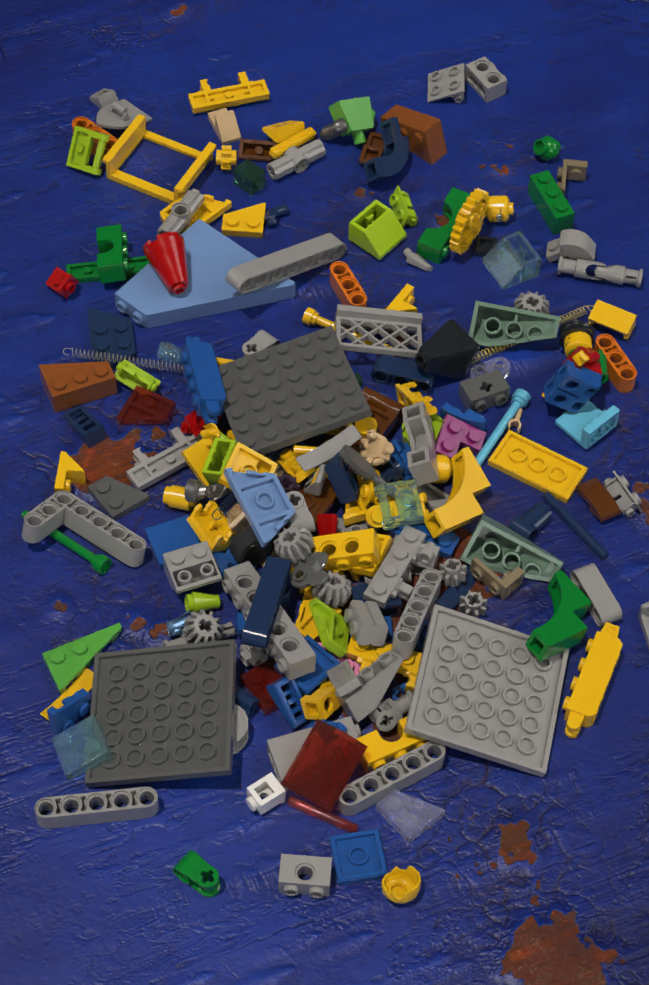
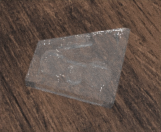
M397 790L392 791L376 804V809L408 843L445 815L443 808Z

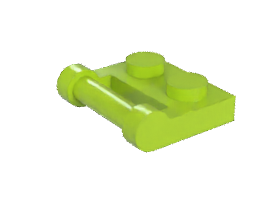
M75 126L66 165L91 174L101 175V163L106 142H109L110 135ZM94 139H99L93 166H90L89 161Z

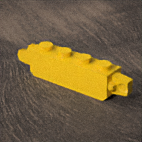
M606 622L601 632L597 631L594 639L589 638L585 649L588 655L586 658H581L577 669L581 673L579 677L574 676L570 686V690L573 693L571 697L566 696L562 709L566 710L564 720L567 722L564 733L568 738H577L581 727L588 728L593 726L623 646L618 638L620 627Z

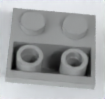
M207 541L163 554L164 571L171 588L177 594L222 581V576Z

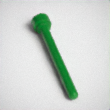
M24 510V511L21 513V517L24 519V516H25L29 511ZM57 529L49 534V536L91 562L94 571L103 575L109 570L112 560L106 555H95Z

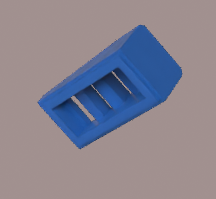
M283 676L266 686L271 698L292 729L310 720L304 717L300 702L303 696L295 679L289 681L286 676ZM289 694L291 698L286 700L285 696ZM295 703L296 706L291 709L289 705ZM300 711L302 715L295 718L294 714Z

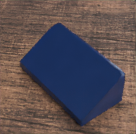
M338 452L325 465L324 470L340 503L346 504L357 500L359 486L349 465H346L347 461L344 463V458L340 459L341 457H339L340 454Z

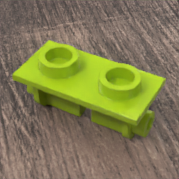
M397 186L389 199L392 210L402 227L405 224L415 226L417 225L418 217L414 209H411L413 206L409 194L401 191L400 187Z
M126 359L123 362H119L116 367L117 371L114 374L116 380L149 400L161 384L160 380Z

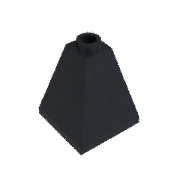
M450 319L420 347L414 361L425 372L463 380L472 365L480 345L453 319Z

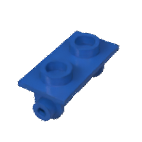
M393 439L391 443L394 451L391 454L405 471L401 475L407 481L413 478L407 461V452H410L411 448L408 443L403 444L401 440Z

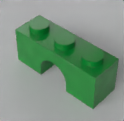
M121 224L96 228L97 244L100 254H97V269L101 284L126 280V271H129V251L127 246L129 241L127 232H123Z

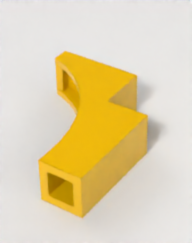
M469 446L460 450L450 459L453 469V485L448 500L443 506L434 509L422 519L433 539L473 522L484 513L475 496L481 494L491 484Z

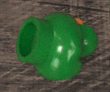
M551 136L537 139L533 145L534 153L545 161L557 157L561 149L560 142Z

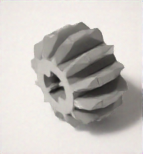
M528 290L526 294L520 293L519 298H516L514 301V308L549 314V301L546 300L545 295L539 296L538 291L531 293Z
M291 524L288 529L283 527V532L277 533V539L273 541L278 557L290 559L295 564L299 559L305 561V556L312 554L311 549L315 547L312 534L301 524L297 526Z
M327 570L330 579L320 586H312V597H316L334 609L337 606L343 607L348 602V599H350L352 593L351 581L346 579V575L338 574V571L332 573L330 570Z
M201 609L199 614L195 611L192 612L190 618H186L184 621L186 627L182 630V634L188 635L185 639L186 642L220 641L223 637L221 633L224 630V626L219 625L220 617L213 618V611H210L207 615L204 609Z

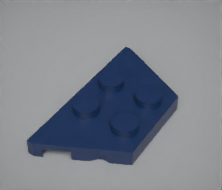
M87 308L93 357H95L96 351H98V358L100 352H102L103 359L106 352L107 360L108 353H110L111 362L109 364L113 370L118 365L117 359L113 363V353L114 361L117 354L118 362L121 355L122 362L125 355L127 361L129 356L130 361L133 356L135 359L136 350L132 320ZM101 355L98 361L96 357L95 360H93V362H103L101 361Z

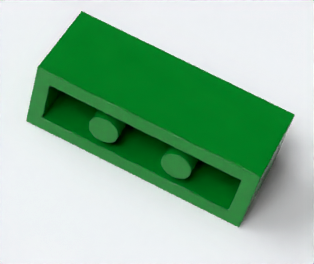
M549 170L530 175L528 194L552 234L556 235L561 233V230L572 229L575 212Z

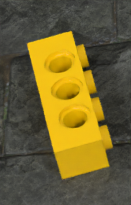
M374 528L312 537L315 547L311 549V553L326 552L328 555L334 553L328 557V561L323 569L326 572L327 570L345 571L349 568L370 567L380 564V539Z

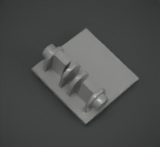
M465 63L428 74V103L452 96L455 102H462L464 99L463 92H465Z

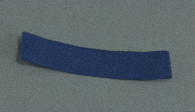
M466 564V581H461L458 587H448L435 601L436 604L453 609L459 603L460 596H465L477 581L471 574L470 564Z

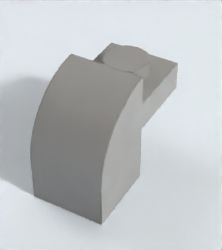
M575 229L561 230L560 238L548 242L546 259L549 262L559 260L560 256H563V258L568 256L571 260L584 259L593 261L595 259L596 244L582 231Z

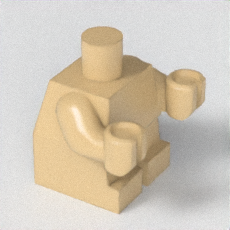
M371 429L367 430L366 438L360 441L359 449L361 451H359V454L370 465L381 466L390 461V454L393 453L394 447L392 443L388 442L386 437Z

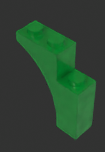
M562 570L554 574L547 587L553 603V617L547 623L533 629L525 644L540 662L579 644L588 629L580 619L584 618L592 602Z

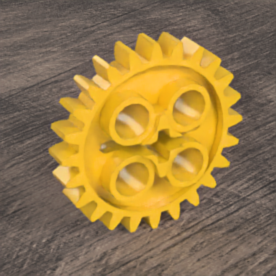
M480 188L474 189L470 193V197H467L466 203H463L456 216V223L452 227L453 232L450 234L449 247L451 251L460 255L464 254L465 250H468L469 245H472L473 239H476L482 228L483 218L486 216L485 212L488 209L487 205L490 196L487 191Z

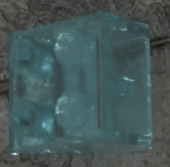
M521 231L502 237L482 258V262L503 290L539 276L542 261Z

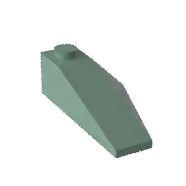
M475 301L469 336L480 346L485 347L557 338L560 316Z
M482 514L460 557V560L470 565L472 559L477 557L490 570L505 574L507 571L512 572L515 568L520 567L525 572V578L546 582L552 580L554 574L561 569L564 563L505 525Z

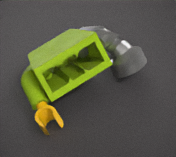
M214 423L204 425L205 430L200 432L204 439L215 438L202 470V474L209 483V486L202 485L200 480L189 479L185 485L184 492L187 502L197 503L204 497L216 500L223 498L229 491H232L217 481L237 441L228 438L222 432L219 434L218 428Z

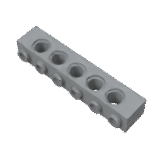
M250 561L225 569L224 580H222L223 590L226 594H230L236 609H240L243 613L245 622L260 580V575ZM280 605L266 651L270 657L273 656L279 671L284 673L290 681L315 671L316 654Z

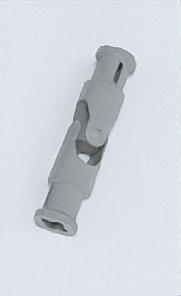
M560 256L557 274H572L577 278L597 281L606 279L614 284L622 285L627 283L640 288L643 269H626V266L621 265L606 267V264L602 262L584 259L571 260ZM589 265H597L595 277L589 276L586 273V268Z

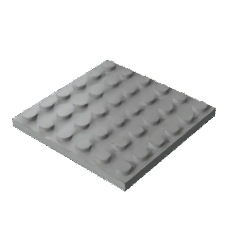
M435 604L429 620L404 732L544 777L548 766L569 649L540 662L525 646L530 635Z

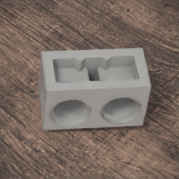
M485 56L466 64L465 80L486 103L506 94L507 78Z

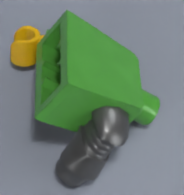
M369 96L339 100L328 107L334 122L323 126L320 131V137L323 140L330 141L339 135L342 137L352 135L355 146L366 143L364 133L374 127L376 114L371 108Z

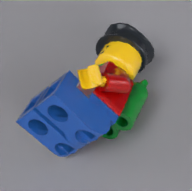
M568 320L562 323L559 329V344L564 349L567 359L556 372L557 375L554 374L544 385V393L541 395L545 398V402L574 413L578 412L599 391L601 385L608 380L606 355L602 349L598 351L592 349L596 332L595 328L589 323L581 320Z

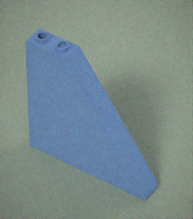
M198 219L181 234L185 240L189 282L186 290L180 294L169 292L152 265L148 263L115 292V305L121 313H126L137 324H142L148 329L292 299L295 296V282L287 278L252 292L240 294L226 282V275L231 268L258 257L201 219Z

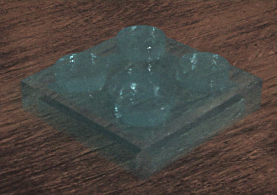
M94 714L51 738L63 772L69 780L112 756L99 720Z

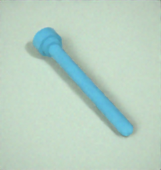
M516 389L512 395L511 406L476 456L480 466L507 428L508 422L513 419L519 408L526 407L531 400V396L527 391Z

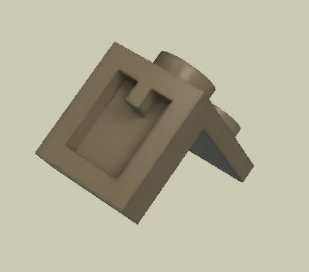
M563 159V165L558 167L557 179H561V182H557V185L563 194L565 193L566 179L585 181L588 161Z
M477 557L472 559L470 565L473 577L481 580L492 594L498 595L502 600L522 584L525 574L520 567H517L512 572L507 571L500 578Z

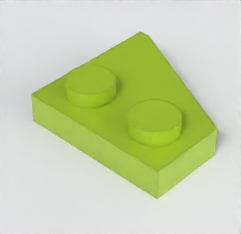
M315 597L309 602V607L322 646L341 658L347 653L349 623H345L342 615Z

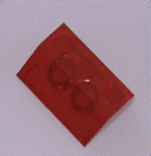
M317 719L283 778L281 785L320 809L331 812L368 746L347 733Z

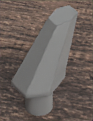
M406 248L403 251V254L407 257L406 262L428 272L433 270V267L419 254L413 253L410 248Z

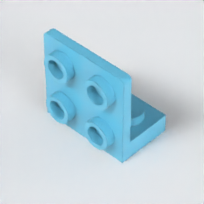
M588 400L578 412H565L556 419L555 424L587 450L617 426L620 410L613 405L608 410L601 411Z

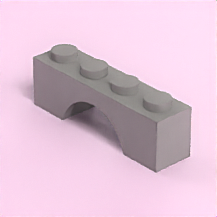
M423 401L403 407V423L411 446V451L407 452L408 468L417 486L439 480L432 419Z

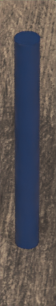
M546 492L543 495V499L602 560L607 558L609 553L550 492Z

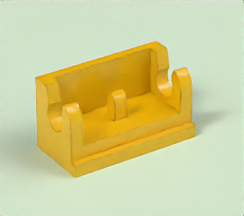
M597 299L588 317L590 325H593L595 322L620 332L624 335V339L628 340L636 326L637 315Z
M415 382L395 385L398 403L406 407L423 401L429 415L438 413L437 407L429 403L433 400L432 397H422L420 392L412 393L409 390L411 387L417 386Z
M214 500L209 501L203 510V506L199 503L186 519L201 542H208L211 552L226 551L237 532L228 526L225 515H222L218 510L215 511V509H218V505Z

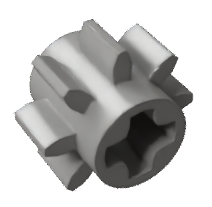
M451 558L447 559L444 564H439V571L442 574L445 586L458 587L461 581H466L467 566L461 565L459 559Z
M469 590L466 597L460 596L458 611L476 618L480 614L485 616V607L488 600L482 598L481 592L477 593Z
M248 645L240 646L241 652L239 654L241 657L239 659L246 667L249 665L255 668L259 667L268 659L266 649Z

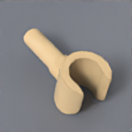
M521 408L517 411L515 418L508 422V430L515 426L518 428L517 434L521 431L520 418L523 412Z

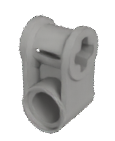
M260 330L254 337L243 344L242 352L245 357L276 346L281 342L266 331Z
M298 491L288 492L287 496L296 511L288 522V528L291 524L295 526L301 524L310 533L315 532L314 519L311 512H309L304 496Z

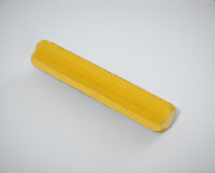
M308 127L273 146L269 151V155L273 159L281 157L288 148L292 146L299 147L315 138L316 130Z

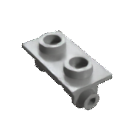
M614 470L615 477L613 479L607 478L604 481V487L614 499L621 495V498L615 502L623 515L631 517L635 514L634 510L637 508L642 513L643 511L639 505L642 503L641 499L635 491L631 493L628 490L630 484L624 475L619 477Z

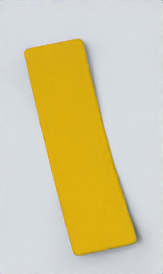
M85 668L66 691L42 711L40 715L49 720L47 710L51 706L59 709L64 706L62 704L63 699L72 696L82 688L89 692L93 684V671Z

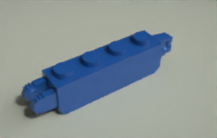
M186 336L184 350L180 352V362L184 364V377L188 379L187 389L192 395L191 405L195 407L197 416H202L206 425L209 423L217 424V417L223 413L226 393L213 347L207 342H201L199 337Z

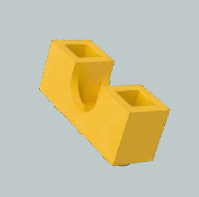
M405 717L398 720L397 732L400 736L399 740L395 742L385 741L381 738L378 731L375 730L355 739L354 752L368 774L429 742V740L405 733L404 728L407 719Z

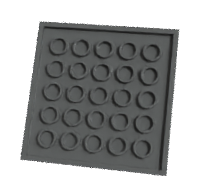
M332 326L218 366L226 393L223 409L237 443L240 442L261 455L372 416L371 409Z
M235 639L95 653L85 785L87 788L232 775L237 653Z

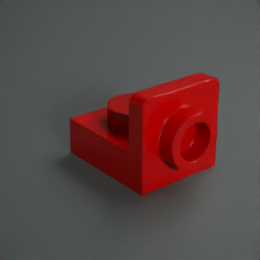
M56 267L45 284L67 299L75 291L79 281L71 274Z

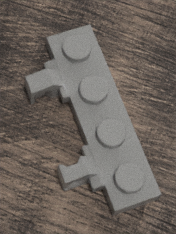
M176 427L170 430V438L174 439L176 443L161 453L148 458L146 454H142L140 447L133 450L132 458L136 463L133 468L126 471L127 478L136 489L141 491L187 466L188 464L181 455V452L203 439L201 434L195 437L189 434L185 436Z
M405 525L363 593V599L374 601L382 608H385L390 598H396V596L409 601L413 587L403 582L404 574L412 562L418 561L430 566L434 559V552L423 544L426 540V533Z

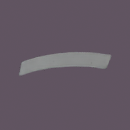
M351 424L329 441L296 457V460L303 470L307 471L331 459L340 452L344 445L351 446L362 436L354 425Z

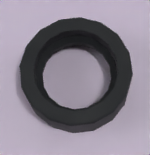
M249 526L234 537L229 549L238 564L250 561L252 566H256L272 554L275 548L273 543L275 538L265 547H261L251 526Z

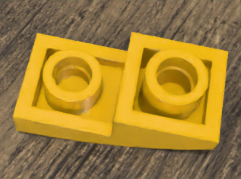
M294 447L286 448L275 461L296 483H300L316 469L311 468L304 471L296 460V457L301 456V454H294Z

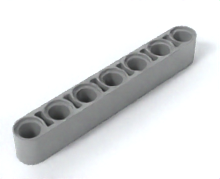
M327 233L235 266L228 271L226 282L240 294H246L338 260L345 254L347 246L332 233Z

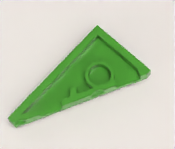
M120 623L42 653L60 695L66 691V687L75 677L78 678L83 670L94 662L95 653H101V650L109 642L112 643L118 637V634L122 631Z

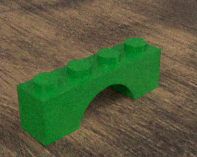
M452 187L443 204V215L449 222L439 228H426L417 242V254L423 259L439 264L443 257L446 258L450 251V234L453 232L452 227L456 223V216L463 203H466L467 197H470V193Z

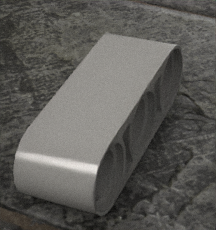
M594 563L570 572L571 581L592 602L588 611L598 627L604 626L606 622L613 623L622 619L621 607Z

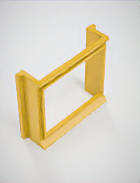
M138 114L104 156L102 162L106 163L107 179L171 204L188 191L206 165L213 160V152L217 145L209 142L202 152L146 130V117ZM143 138L196 159L174 187V192L118 170Z

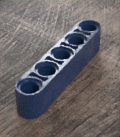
M274 556L267 557L243 629L242 645L267 648L289 580L292 560Z

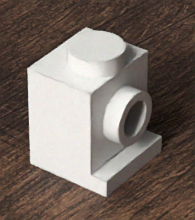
M271 772L247 787V798L245 800L253 812L257 810L262 815L279 803L283 804L285 802L286 790Z

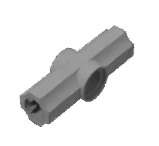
M320 139L314 140L300 148L292 146L285 151L282 157L268 163L266 169L273 180H277L293 171L300 173L308 167L310 162L326 155V149Z
M194 188L188 190L180 202L172 205L171 213L157 230V235L166 232L180 233L190 226V219L204 202V196L199 190Z

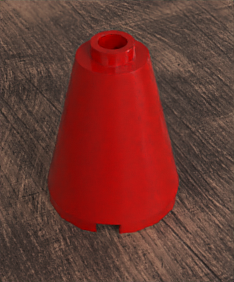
M166 232L157 235V240L153 242L149 239L143 246L146 258L169 292L174 294L183 293L189 285L183 235L179 236L178 232Z

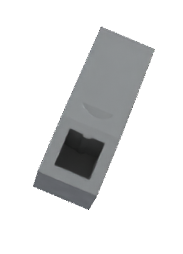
M391 650L381 654L375 662L363 668L357 675L361 686L342 697L338 695L337 691L334 693L347 716H351L353 720L359 722L378 707L403 661L400 655Z

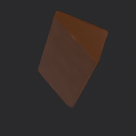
M240 139L238 159L272 162L276 159L269 155V151L279 143Z

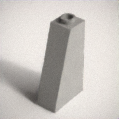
M351 716L333 721L336 723L340 722L346 726L347 733L328 745L314 727L267 740V754L276 779L286 792L354 751L355 739L361 737L359 725L353 723Z

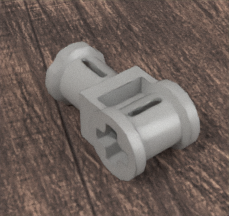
M407 690L405 695L394 701L388 698L380 702L378 707L368 714L370 720L376 723L379 730L390 731L398 723V720L403 718L402 715L409 711L412 692Z

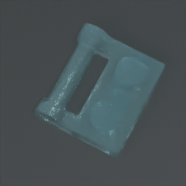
M415 479L385 483L374 487L375 496L379 499L384 530L424 523V515ZM391 493L394 495L398 516L394 517L391 515L387 495Z

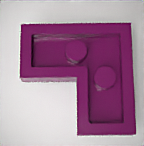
M446 414L435 442L436 455H446L451 459L457 454L459 446L463 448L469 446L471 452L478 454L481 451L486 432Z

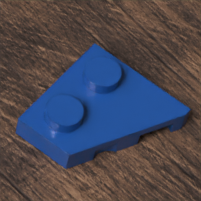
M82 688L72 696L63 699L62 704L64 706L59 709L51 706L47 710L51 733L57 738L63 733L69 732L74 722L80 716H85L89 712L91 698L90 693Z

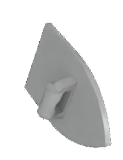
M122 99L101 108L97 113L96 125L109 129H127L138 114L146 117V123L152 121V117L127 100Z

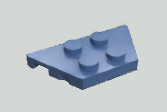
M226 468L223 474L261 547H265L289 522L296 511L275 473H258L251 470H246L245 473L232 471L233 468Z

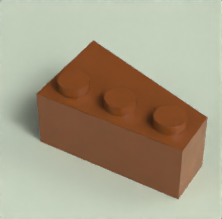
M397 104L380 117L381 122L391 117H398L401 135L408 136L409 150L429 164L433 165L447 153L440 119Z
M108 361L39 365L40 379L55 413L117 394L116 377Z

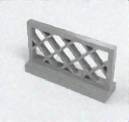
M337 304L334 318L335 334L342 349L345 351L415 358L422 346V313ZM358 331L363 336L357 338L352 333ZM379 333L384 338L379 341L374 335ZM401 336L405 341L400 343L395 338ZM347 337L352 342L344 343L341 340ZM368 339L373 345H366L363 342ZM387 342H390V343H392L395 347H393V348L387 347V346L384 345V344H386ZM411 344L417 350H410L406 346Z

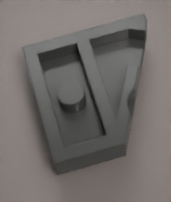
M105 476L88 486V492L108 517L115 521L150 501L147 493L109 476Z

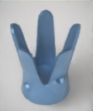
M191 610L176 619L165 621L167 629L161 630V633L168 631L170 639L182 635L183 627H186L184 621L186 618H190V615L184 616L189 614Z

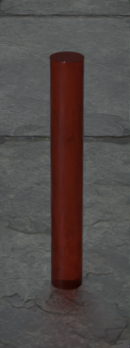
M290 796L287 801V805L350 833L357 832L359 825L294 796Z

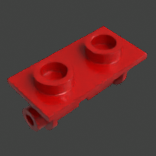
M196 410L184 417L185 421L180 426L182 433H193L195 437L202 430H205L203 426L206 424L202 416H197ZM222 415L217 417L218 421L222 419Z

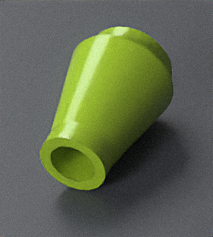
M191 591L190 594H185L186 612L191 610L190 613L194 611L199 613L201 609L205 611L220 608V597L218 594L213 595Z

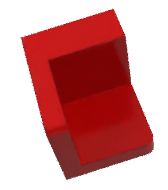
M317 514V536L336 534L337 515Z

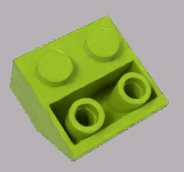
M374 200L349 222L348 239L379 260L407 236L392 209L378 200Z

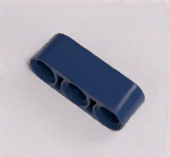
M383 354L376 357L370 374L374 381L394 387L396 384L402 385L408 382H415L417 386L411 387L409 390L420 393L431 392L436 374L425 372L421 367L417 366L415 361Z

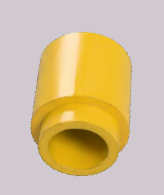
M177 485L165 487L163 504H168V507L190 511L192 507H196L197 503L186 501L184 495L185 487Z

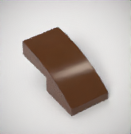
M370 131L368 140L363 146L359 163L363 164L375 157L383 156L384 144L380 133Z
M597 478L576 486L577 493L589 503V511L601 522L621 514V510L614 498Z

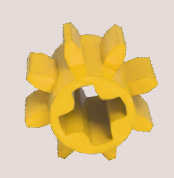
M222 145V150H216V165H221L222 170H231V165H237V150H232L231 145Z

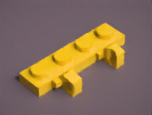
M246 72L238 73V82L240 84L217 89L210 88L208 79L200 80L201 91L188 94L192 112L196 114L270 99L265 79L249 81Z
M352 635L345 657L357 660V664L361 665L360 673L363 668L375 662L381 654L391 650L392 644L385 642L383 646H372L371 644L369 646L358 645L354 635ZM414 651L409 659L402 661L397 670V673L408 677L404 692L410 690L413 693L422 655L420 652Z

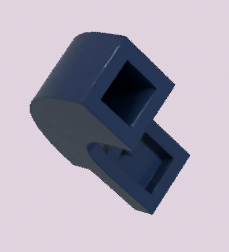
M391 117L379 124L384 144V153L382 157H375L363 163L367 183L380 182L401 171L407 162L409 139L408 136L401 135L398 117Z

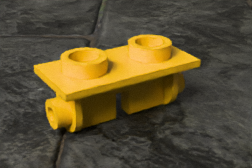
M374 468L376 474L380 476V472ZM361 474L357 475V482L360 485V497L363 500L364 508L367 507L369 502L375 504L383 503L385 499L384 492L371 479L366 481V479L363 480L364 476L361 478Z

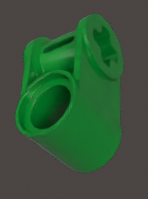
M189 850L172 869L182 882L190 885L204 897H215L221 890L218 871L192 850Z

